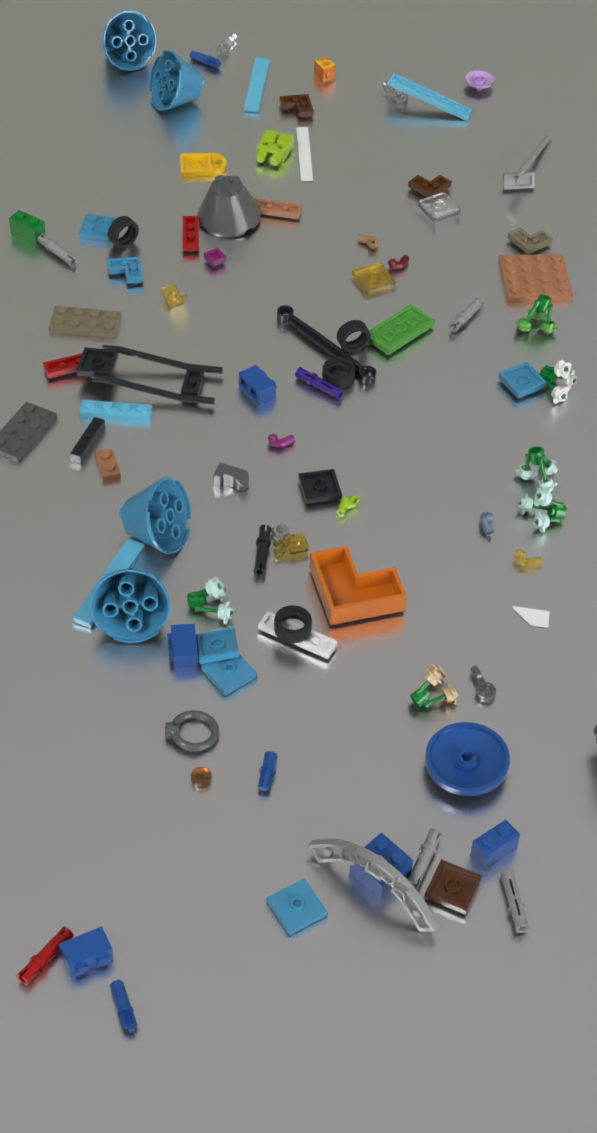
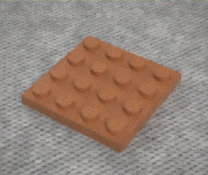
M563 254L499 255V265L508 302H535L540 294L550 296L552 301H573V292Z

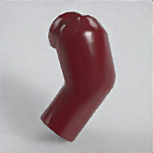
M403 255L397 262L394 258L388 261L389 268L391 270L403 269L408 263L409 257Z

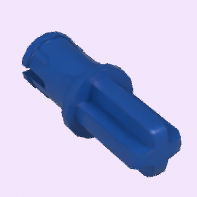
M272 751L265 752L263 765L259 769L258 788L261 791L270 790L272 778L276 774L275 764L278 755Z

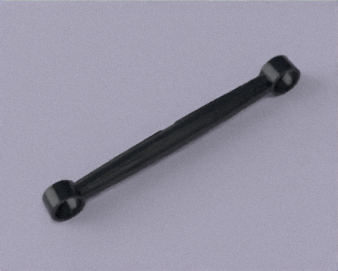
M282 305L278 307L277 320L280 323H290L331 356L350 360L354 364L355 372L359 374V381L362 384L371 385L376 381L377 371L374 367L361 365L336 344L294 316V309L291 306Z

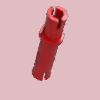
M63 926L37 955H33L29 959L30 962L17 974L18 980L22 984L28 985L39 972H43L48 962L60 951L59 944L74 937L72 931Z

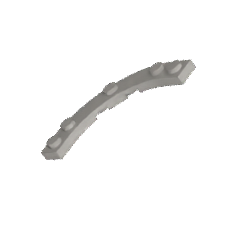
M341 839L312 840L308 844L318 863L341 862L352 866L357 863L365 867V872L377 880H383L392 887L391 892L404 906L419 932H435L439 927L434 914L425 903L423 895L396 868L388 863L383 856L377 855L360 845Z

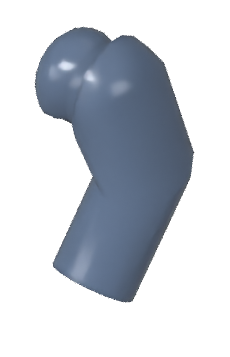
M483 512L480 515V522L485 535L494 533L491 525L493 520L491 512Z

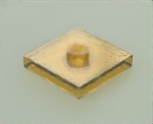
M382 263L352 270V276L365 294L396 285V281Z

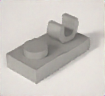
M524 172L518 180L513 178L515 173H503L504 190L535 188V172Z

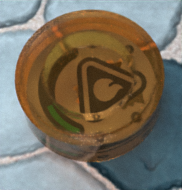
M197 767L191 772V783L194 787L203 789L211 784L212 773L208 768Z

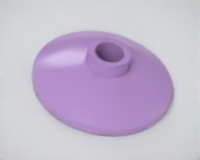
M476 70L469 72L465 77V81L468 85L478 89L488 88L493 85L494 77L488 72Z

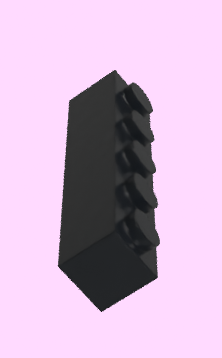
M93 418L71 451V462L82 464L105 429L104 419Z

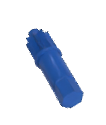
M191 51L190 58L214 68L221 66V62L215 57L196 51Z
M120 979L115 980L110 984V988L118 1010L117 1014L120 1017L124 1030L128 1029V1032L132 1033L135 1031L134 1027L138 1026L133 1013L134 1009L130 1004L124 982Z

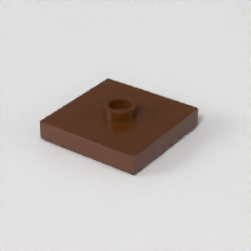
M441 859L424 898L466 914L482 876Z

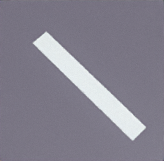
M296 127L301 181H313L308 127Z

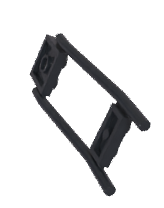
M103 345L102 349L84 347L76 371L77 376L92 377V382L109 383L177 401L214 405L215 398L199 396L205 372L223 374V367L188 364L121 346ZM119 353L187 370L181 394L112 377Z

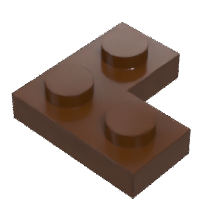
M309 94L279 96L282 110L297 109L299 117L314 116Z
M417 175L408 181V187L431 200L450 188L452 181L441 175L431 181Z

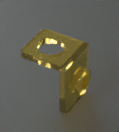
M175 284L160 289L169 309L184 304L188 298L187 295H180Z

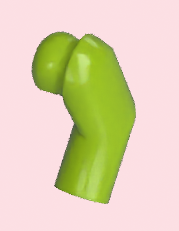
M357 495L343 498L336 511L337 515L344 516L347 509L354 508L360 503V498Z

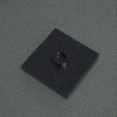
M334 469L298 473L306 504L342 499V492Z

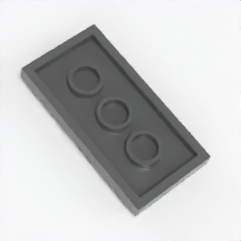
M26 401L0 430V456L19 463L55 422L57 413Z

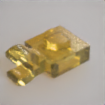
M298 533L285 536L283 541H275L276 548L273 549L275 555L280 556L288 550L290 554L306 552L309 550V545L304 534Z

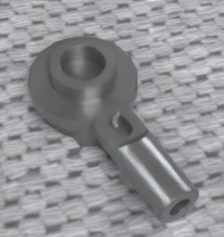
M478 666L471 667L470 670L478 684L476 687L478 698L482 701H490L496 694L495 686L484 680Z

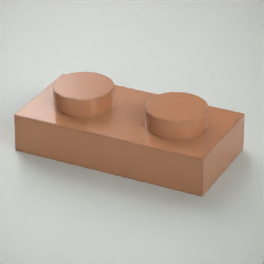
M112 448L94 452L103 482L120 479L121 473Z

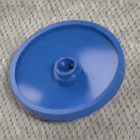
M459 722L443 727L431 737L426 748L425 764L432 780L444 790L461 796H478L494 790L504 781L509 770L510 754L505 741L494 730L477 723Z

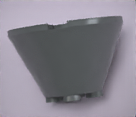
M218 175L206 193L198 209L197 216L200 226L204 227L209 234L218 237H237L245 234V231L250 228L254 229L259 223L261 212L258 203L238 176Z

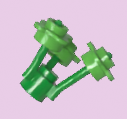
M540 294L538 300H535L532 309L528 310V316L526 318L521 317L520 320L516 321L517 327L524 332L530 331L532 329V322L529 321L531 317L537 321L547 317V320L542 321V325H539V328L547 334L557 331L558 328L555 327V322L551 321L552 298L548 295Z

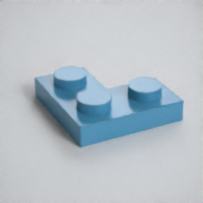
M140 256L107 259L109 275L125 273L127 284L143 282Z

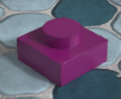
M218 248L205 252L204 259L214 267L226 262V255Z

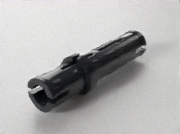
M266 525L259 527V538L256 540L257 553L253 573L258 575V570L260 569L259 576L266 574L268 548L271 545V527L267 525L266 531Z

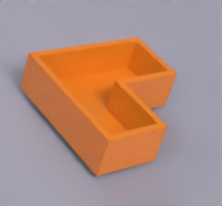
M348 546L310 552L309 568L330 625L405 611L407 595L395 567L358 574Z

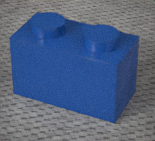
M257 365L239 372V386L258 405L276 397V383Z
M195 623L171 625V633H167L168 645H172V649H169V661H173L174 669L198 667Z
M505 819L473 840L470 855L485 870L517 849L520 833Z
M102 926L59 944L60 955L70 977L83 975L88 970L97 966H105L113 960V949Z

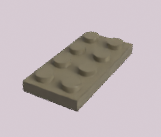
M55 306L49 324V333L116 339L122 312Z

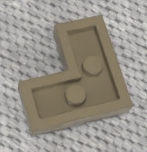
M521 228L509 232L507 237L528 255L552 244L553 238L543 230L530 236Z

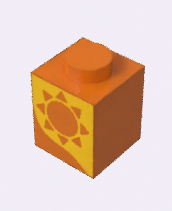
M325 57L314 61V74L324 82L335 78L336 65L329 58Z

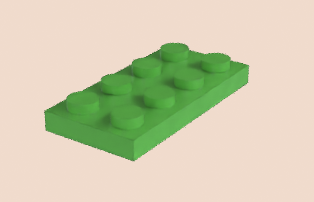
M410 304L369 330L371 334L369 342L387 355H390L433 327L435 319Z

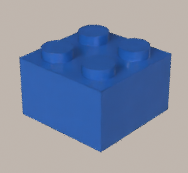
M382 832L364 847L377 855L383 856L405 878L411 874L413 859ZM357 863L354 866L350 865V873L380 900L391 892L392 887L383 880L379 881L365 872V867Z

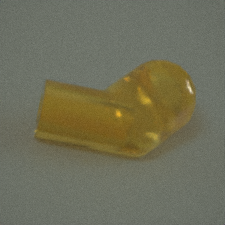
M519 549L515 551V561L524 567L542 565L541 557L528 558L525 556L524 550Z

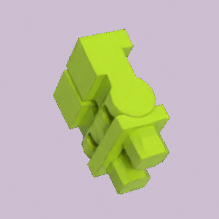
M266 129L262 140L257 145V162L263 163L268 161L273 166L283 165L288 153L294 149V135L281 133L279 136V132Z

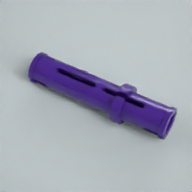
M302 367L297 369L295 377L307 382V385L314 386L337 400L343 396V389L319 378L316 373H310Z

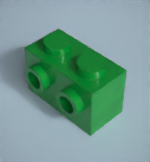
M20 210L9 217L10 232L19 238L37 245L38 236H41L42 233L46 235L45 221Z

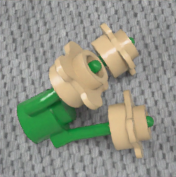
M431 663L429 665L430 669L426 668L427 672L423 675L427 681L410 695L411 700L419 708L423 705L425 708H428L430 705L443 699L448 704L453 702L457 705L458 690L454 686L450 687L448 682L445 683L446 687L441 689L443 695L429 700L431 694L426 688L430 684L436 686L440 683L442 685L446 677L443 668Z

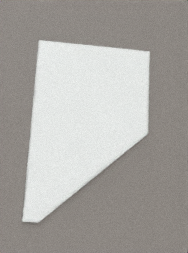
M513 606V609L530 626L548 628L550 611Z

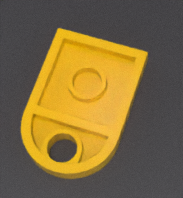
M217 153L180 154L181 177L220 175L226 170V159Z

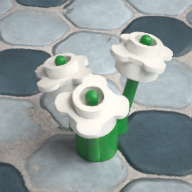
M559 360L555 367L546 365L539 374L552 390L553 403L555 404L560 401L565 402L568 398L567 392L577 382V376L574 374L575 370L570 371L571 363H566L564 360ZM559 378L562 379V384L565 387H554L550 383L555 382Z

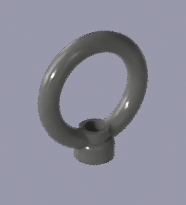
M185 711L177 715L172 722L165 723V739H173L178 746L189 751L206 750L213 746L219 737L217 722L212 716L202 711ZM187 719H200L210 726L211 735L203 742L191 743L179 735V725Z

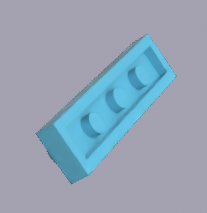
M82 400L79 414L80 417L87 418L97 417L101 419L150 422L152 405Z

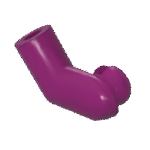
M276 434L268 436V443L273 447L284 448L295 443V438L292 434L282 439H278Z

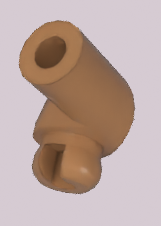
M359 234L358 242L366 243L370 249L378 247L379 243L374 236Z

